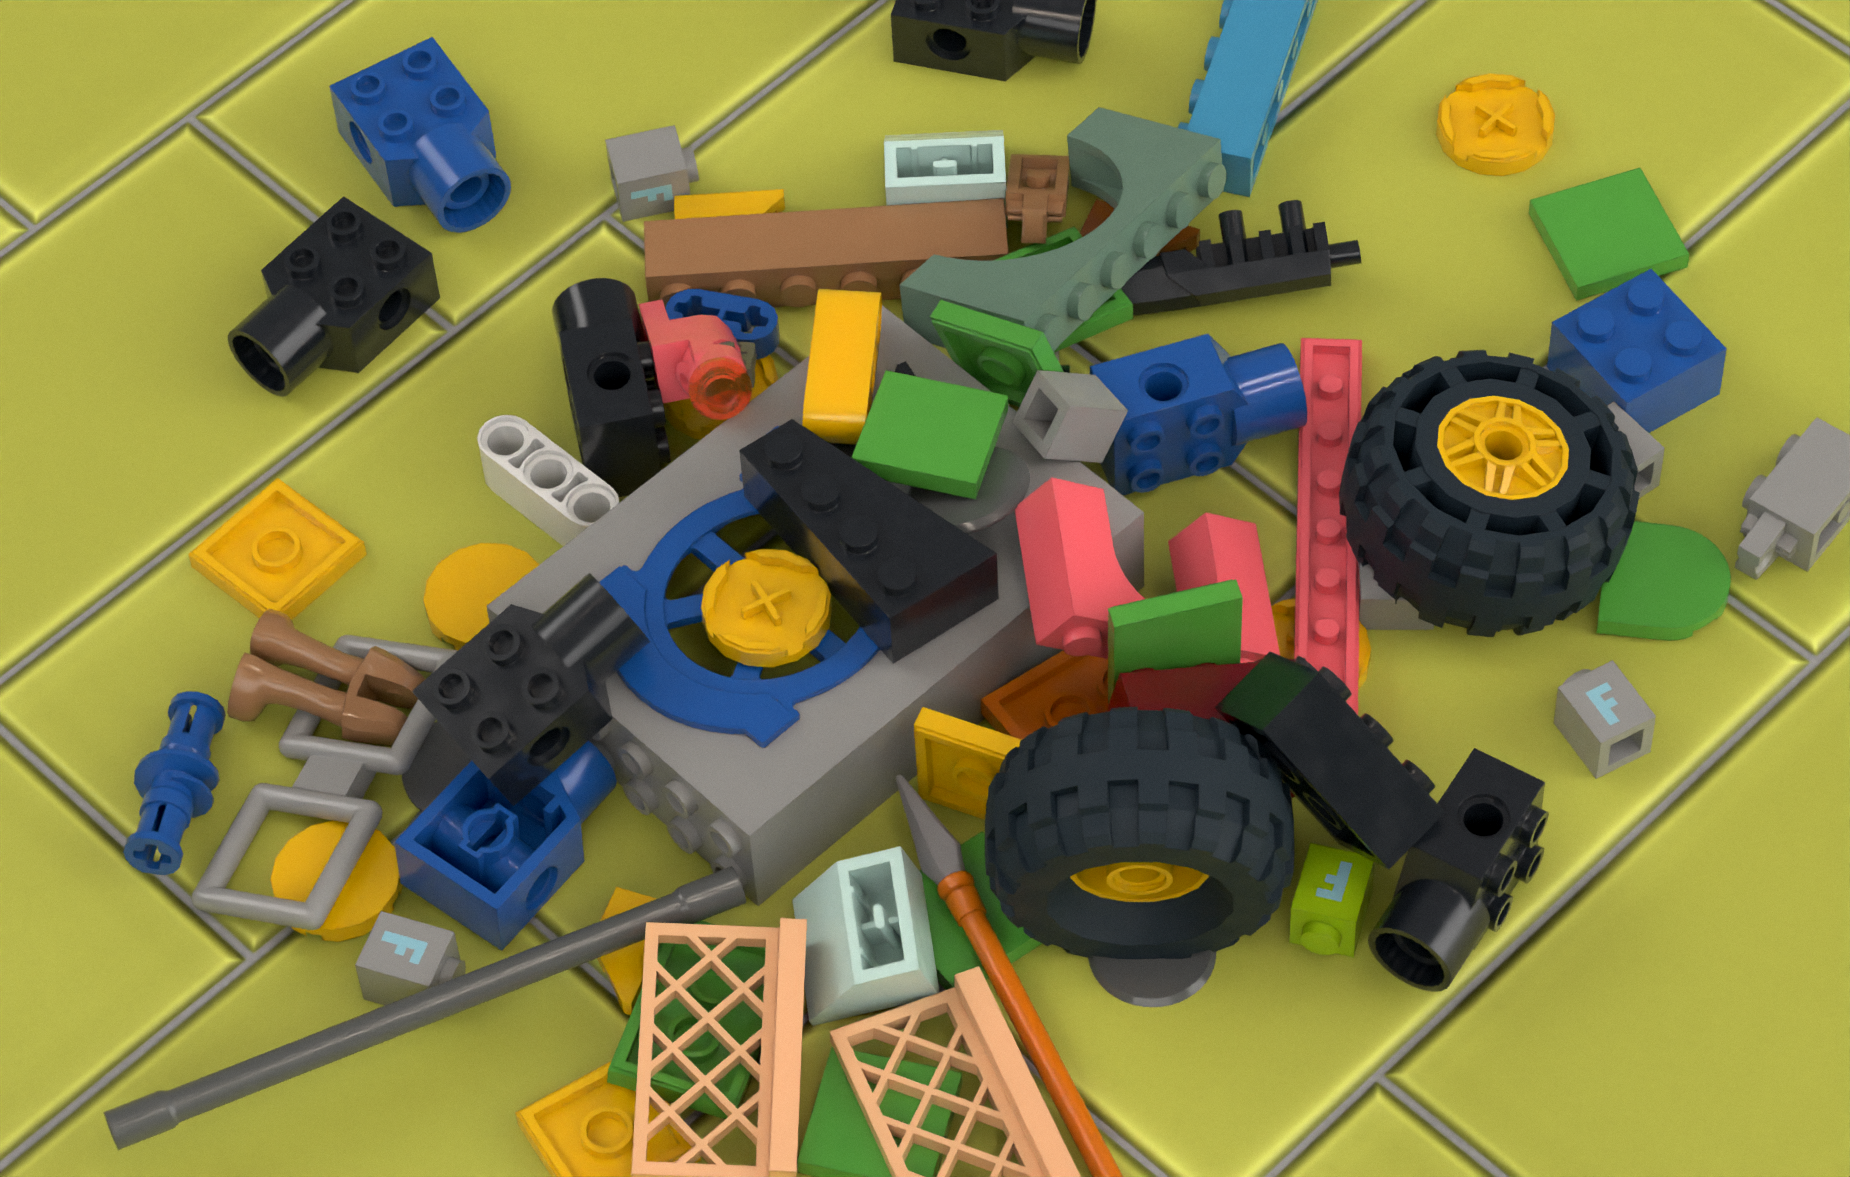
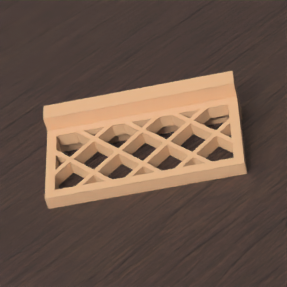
M780 918V928L646 922L631 1177H796L807 919ZM659 943L687 944L701 960L679 979L675 980L658 962ZM706 945L718 946L711 951ZM737 946L765 947V966L744 983L721 961ZM712 969L734 992L708 1013L686 989L708 970ZM658 979L667 989L656 997V982ZM764 983L762 1002L753 992ZM677 998L698 1022L672 1043L654 1024V1018L658 1012ZM744 1001L762 1019V1028L740 1045L718 1021ZM706 1031H709L731 1054L707 1075H704L682 1052ZM654 1041L663 1052L652 1060ZM761 1045L759 1065L750 1054ZM673 1060L695 1085L669 1106L651 1088V1077ZM741 1063L759 1082V1091L737 1109L715 1084ZM703 1093H706L728 1118L701 1139L681 1119L679 1114L701 1097ZM651 1104L660 1115L649 1123V1106ZM756 1109H758L757 1128L747 1119ZM668 1124L692 1146L675 1163L646 1161L648 1141ZM735 1127H738L756 1145V1166L726 1165L711 1148ZM700 1157H702L708 1164H699L695 1162Z
M979 966L955 974L954 987L830 1031L832 1047L892 1177H925L908 1171L905 1165V1160L913 1143L947 1155L937 1177H950L957 1160L991 1171L990 1177H1081ZM948 1013L955 1028L947 1048L914 1036L922 1021ZM877 1039L896 1047L883 1070L858 1061L852 1046ZM961 1044L963 1045L967 1055L958 1052ZM906 1051L940 1062L928 1086L895 1074ZM951 1066L978 1076L981 1085L973 1102L939 1090ZM867 1081L877 1084L873 1093ZM888 1088L921 1100L910 1124L882 1115L879 1106ZM987 1097L993 1109L984 1106ZM932 1104L965 1116L954 1141L921 1129ZM976 1121L1004 1131L1007 1140L999 1157L965 1145ZM893 1136L902 1139L899 1147H897ZM1013 1153L1015 1154L1019 1164L1010 1162Z

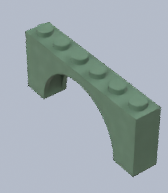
M1098 107L1067 135L1071 185L1106 201L1115 209L1100 226L1084 237L1060 248L1037 255L993 261L962 260L936 254L932 255L899 285L904 323L929 343L946 348L930 318L940 300H944L1042 331L1054 352L1084 321L1088 320L1117 290L1121 289L1150 259L1154 258L1182 229L1186 228L1204 208L1224 191L1226 169L1222 165L1221 139Z

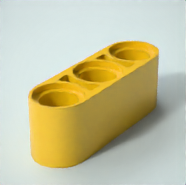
M818 290L804 395L802 426L828 443L856 445L871 409L881 333V292Z

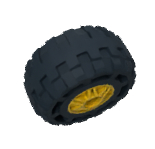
M1486 350L1458 351L1456 358H1450L1447 361H1443L1439 356H1434L1415 364L1411 370L1402 373L1401 377H1396L1388 387L1383 386L1368 403L1362 420L1356 426L1347 454L1339 491L1340 515L1346 516V538L1358 563H1361L1362 567L1369 564L1375 571L1373 579L1378 582V586L1395 599V604H1397V600L1400 597L1407 600L1419 611V619L1443 628L1444 623L1467 628V635L1494 637L1496 631L1513 629L1514 634L1520 636L1541 631L1544 626L1553 624L1555 619L1563 621L1571 614H1576L1595 600L1604 582L1609 583L1633 528L1640 492L1635 491L1634 486L1638 468L1627 435L1622 431H1618L1619 427L1614 422L1615 415L1600 397L1594 396L1590 398L1579 389L1581 381L1559 368L1553 372L1533 364L1534 358L1510 352L1508 357L1488 356Z
M1138 706L1111 708L1110 712L1091 715L1084 712L1065 717L1058 722V725L1050 728L1043 726L1022 739L1019 747H1015L1007 753L1000 765L999 773H996L989 785L985 815L986 875L989 876L990 889L1000 901L1002 912L1017 928L1023 927L1024 933L1030 938L1046 946L1053 944L1062 947L1069 954L1087 958L1100 956L1116 959L1191 958L1192 954L1207 950L1216 952L1234 945L1243 935L1251 936L1271 919V914L1280 906L1283 888L1289 887L1294 871V818L1289 784L1282 782L1281 770L1278 769L1277 763L1271 759L1269 750L1250 734L1241 735L1236 726L1215 717L1205 719L1193 716L1190 711L1164 708L1163 711L1138 710Z

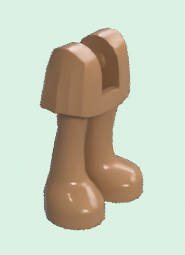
M268 609L260 617L253 630L250 641V654L244 652L239 662L231 687L227 713L228 717L239 721H255L268 704H279L308 712L340 726L343 739L371 745L392 746L408 717L398 709L384 703L402 708H413L418 698L412 691L425 678L410 665L377 646L371 647L365 658L346 654L295 629L288 615L277 610ZM289 664L349 685L347 693L318 684L283 670L279 666Z

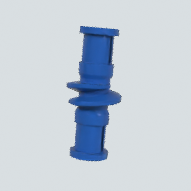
M186 691L177 694L171 699L168 709L171 723L167 735L162 739L159 750L150 752L140 759L135 770L134 784L139 795L143 798L139 812L141 818L137 831L127 838L123 853L125 859L132 867L144 873L165 876L174 873L180 868L183 858L180 842L184 831L189 827L191 818L206 814L214 802L211 791L218 785L220 777L218 769L209 761L211 755L210 745L213 735L223 728L226 712L218 700L200 692ZM196 705L197 709L192 721V716L189 712L191 707ZM158 846L161 856L159 861L155 862L153 859Z

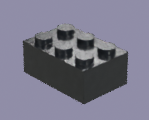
M1269 652L1214 708L1228 723L1236 726L1241 735H1252L1269 750L1271 759L1277 763L1278 769L1281 770L1282 782L1289 784L1290 791L1338 844L1390 869L1445 813L1429 795L1435 788L1434 783L1410 760L1406 759L1401 764L1388 749L1394 742L1392 736L1378 721L1367 713H1364L1361 717L1356 714L1346 702L1352 695L1351 691L1332 671L1324 666L1317 671L1300 656H1297L1292 661Z

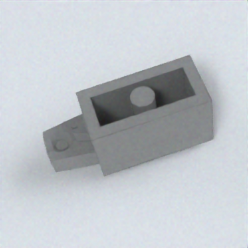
M1816 417L1801 437L1793 434L1787 439L1778 454L1776 467L1767 477L1762 474L1758 475L1749 486L1743 498L1742 507L1747 509V515L1741 525L1740 532L1743 533L1745 538L1738 547L1737 555L1739 558L1735 562L1736 569L1757 580L1780 556L1803 570L1809 571L1850 520L1849 434Z

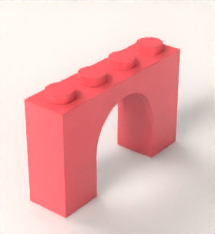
M1051 477L1021 501L1015 509L1036 645L1064 650L1066 654L1071 656L1090 655L1108 659V609L1113 606L1144 600L1145 598L1131 585L1117 561L1104 489ZM1207 512L1168 541L1176 591L1179 592L1236 579L1243 597L1240 663L1255 662L1263 659L1269 652L1280 655L1256 523Z

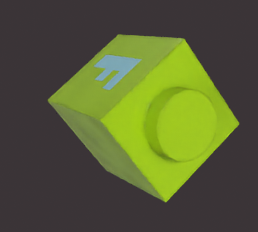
M1310 842L1291 906L1289 943L1302 945L1307 950L1316 954L1332 955L1336 953L1354 957L1373 892L1375 862L1355 852Z

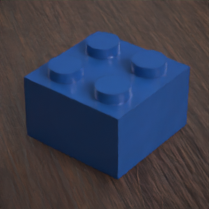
M1649 269L1553 321L1547 368L1553 372L1559 368L1581 381L1579 389L1590 398L1598 396L1607 406L1615 402L1642 428L1650 433L1720 394L1727 348L1652 269Z

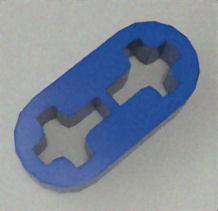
M687 289L676 293L666 304L665 309L669 320L693 315L717 316L730 328L737 342L755 343L756 360L767 357L775 351L779 344L778 315L775 308L768 302L702 289ZM751 326H756L752 333H745L750 330Z

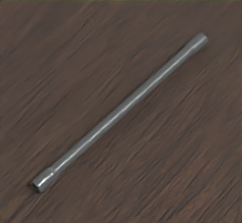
M732 866L682 885L671 894L171 1090L156 1091L105 1111L103 1113L117 1149L121 1150L174 1129L182 1121L645 940L646 922L694 924L746 903V897L742 884Z

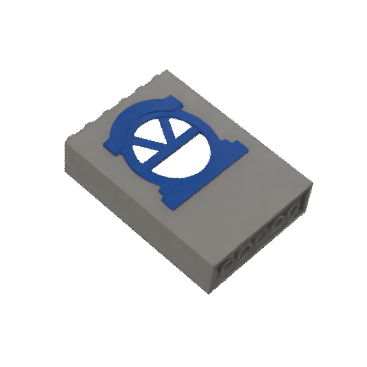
M882 305L881 333L873 401L885 371L895 372L897 364L905 361L917 377L990 391ZM809 356L486 606L489 622L493 621L511 604L543 613L588 573L608 591L650 642L606 680L612 720L589 741L608 760L614 770L617 782L623 787L628 800L640 813L644 815L653 813L667 826V830L674 842L688 854L696 851L711 864L713 873L732 866L740 879L745 895L757 906L762 904L899 790L896 783L897 775H903L908 782L917 775L914 723L922 707L978 725L985 719L981 714V699L1063 651L1061 649L1036 645L1015 510L998 523L981 531L968 534L997 553L999 599L894 664L861 627H859L847 643L828 630L819 645L809 652L820 663L801 672L772 679L760 678L763 667L746 666L737 662L731 677L719 675L699 666L678 648L668 629L703 622L701 612L703 593L668 600L665 595L669 581L681 560L690 553L696 556L713 572L728 560H730V565L738 560L745 559L715 534L733 521L760 514L744 497L739 450L791 419L802 425ZM1008 405V412L995 447L1008 449L1018 454L1025 461L1030 473V484L1024 499L1051 477L1104 489L1115 555L1124 575L1138 592L1144 587V512L1080 461L1044 459L1012 423L1017 411ZM830 443L849 457H852L856 445ZM889 482L908 495L911 486Z

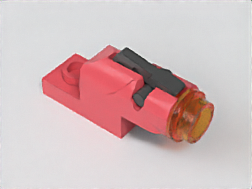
M663 300L639 304L645 340L649 341L654 364V380L656 387L660 389L662 402L668 403L690 398L693 406L700 414L716 420L732 418L744 410L750 401L752 388H754L757 357L755 343L737 342L730 328L717 316L695 315L669 320Z

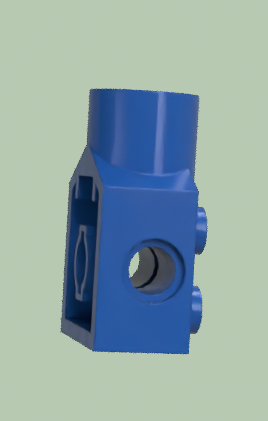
M433 37L329 86L338 132L393 207L426 204L444 229L456 233L471 231L486 224L504 207L511 192V181L495 159L496 151L489 110Z
M1204 334L1090 366V374L1096 375L1128 410L1103 462L1100 463L1109 485L1122 495L1134 492H1149L1162 484L1194 475H1209L1219 468L1232 465L1248 442L1304 427L1307 423V403L1302 380L1295 360L1284 343L1231 356L1209 334Z
M587 741L513 807L471 760L394 842L400 883L502 951L585 861L581 824L615 789L617 780L613 768L598 748L590 741Z

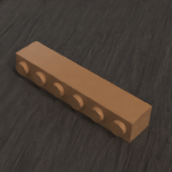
M1004 198L644 221L645 280L648 302L663 300L665 308L672 296L687 289H702L759 299L768 302L772 307H805L815 305L819 289L881 292L882 300L901 299L899 285L934 254L955 259L993 261L1007 255L1008 242Z

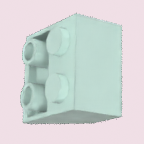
M1003 130L885 135L884 160L887 206L1004 198V205L1006 204ZM1005 216V217H1006V228H1008L1007 216Z
M901 846L837 861L792 899L795 919H807L804 988L809 1022L813 1026L908 1004L940 992L922 874Z

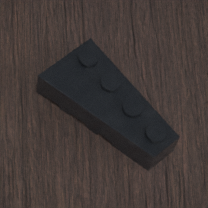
M789 420L739 450L744 497L795 554L808 559L818 569L819 576L825 581V584L827 582L832 596L893 664L999 599L996 552L795 420Z

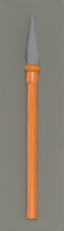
M901 774L897 775L896 783L921 870L935 882L938 896L945 901L957 924L964 929L1092 1177H1123L986 916V908L975 887L974 877L965 870L960 843L941 823Z

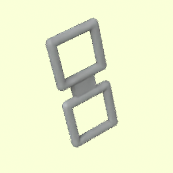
M354 635L341 636L333 646V648L346 654L361 658L366 657L371 647L377 646L398 657L415 670L434 672L457 652V650ZM317 674L313 681L336 690L341 685V682L321 674ZM418 699L392 747L387 748L312 736L322 718L297 709L279 741V750L287 758L306 761L304 767L292 787L259 783L252 788L192 893L191 899L194 907L200 911L306 930L320 928L382 818V808L377 802L362 799L377 772L402 775L408 771L436 720L435 717ZM269 810L349 823L305 902L226 889L227 884Z

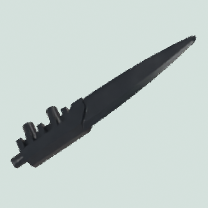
M1300 200L1285 201L1278 205L1282 233L1271 235V229L1259 231V237L1246 238L1242 211L1228 210L1218 215L1222 243L1211 244V239L1198 241L1199 246L1196 247V256L1185 249L1160 253L1161 255L1150 259L1121 289L1133 304V316L1326 287L1331 286V268L1362 263L1358 240L1329 244L1325 222L1313 223V228L1306 229L1303 206Z

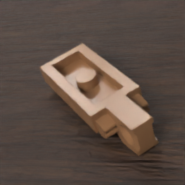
M1011 154L1006 187L1005 216H1008V220L1023 221L1021 243L1046 244L1047 223L1062 222L1063 217H1066L1070 180L1069 156Z

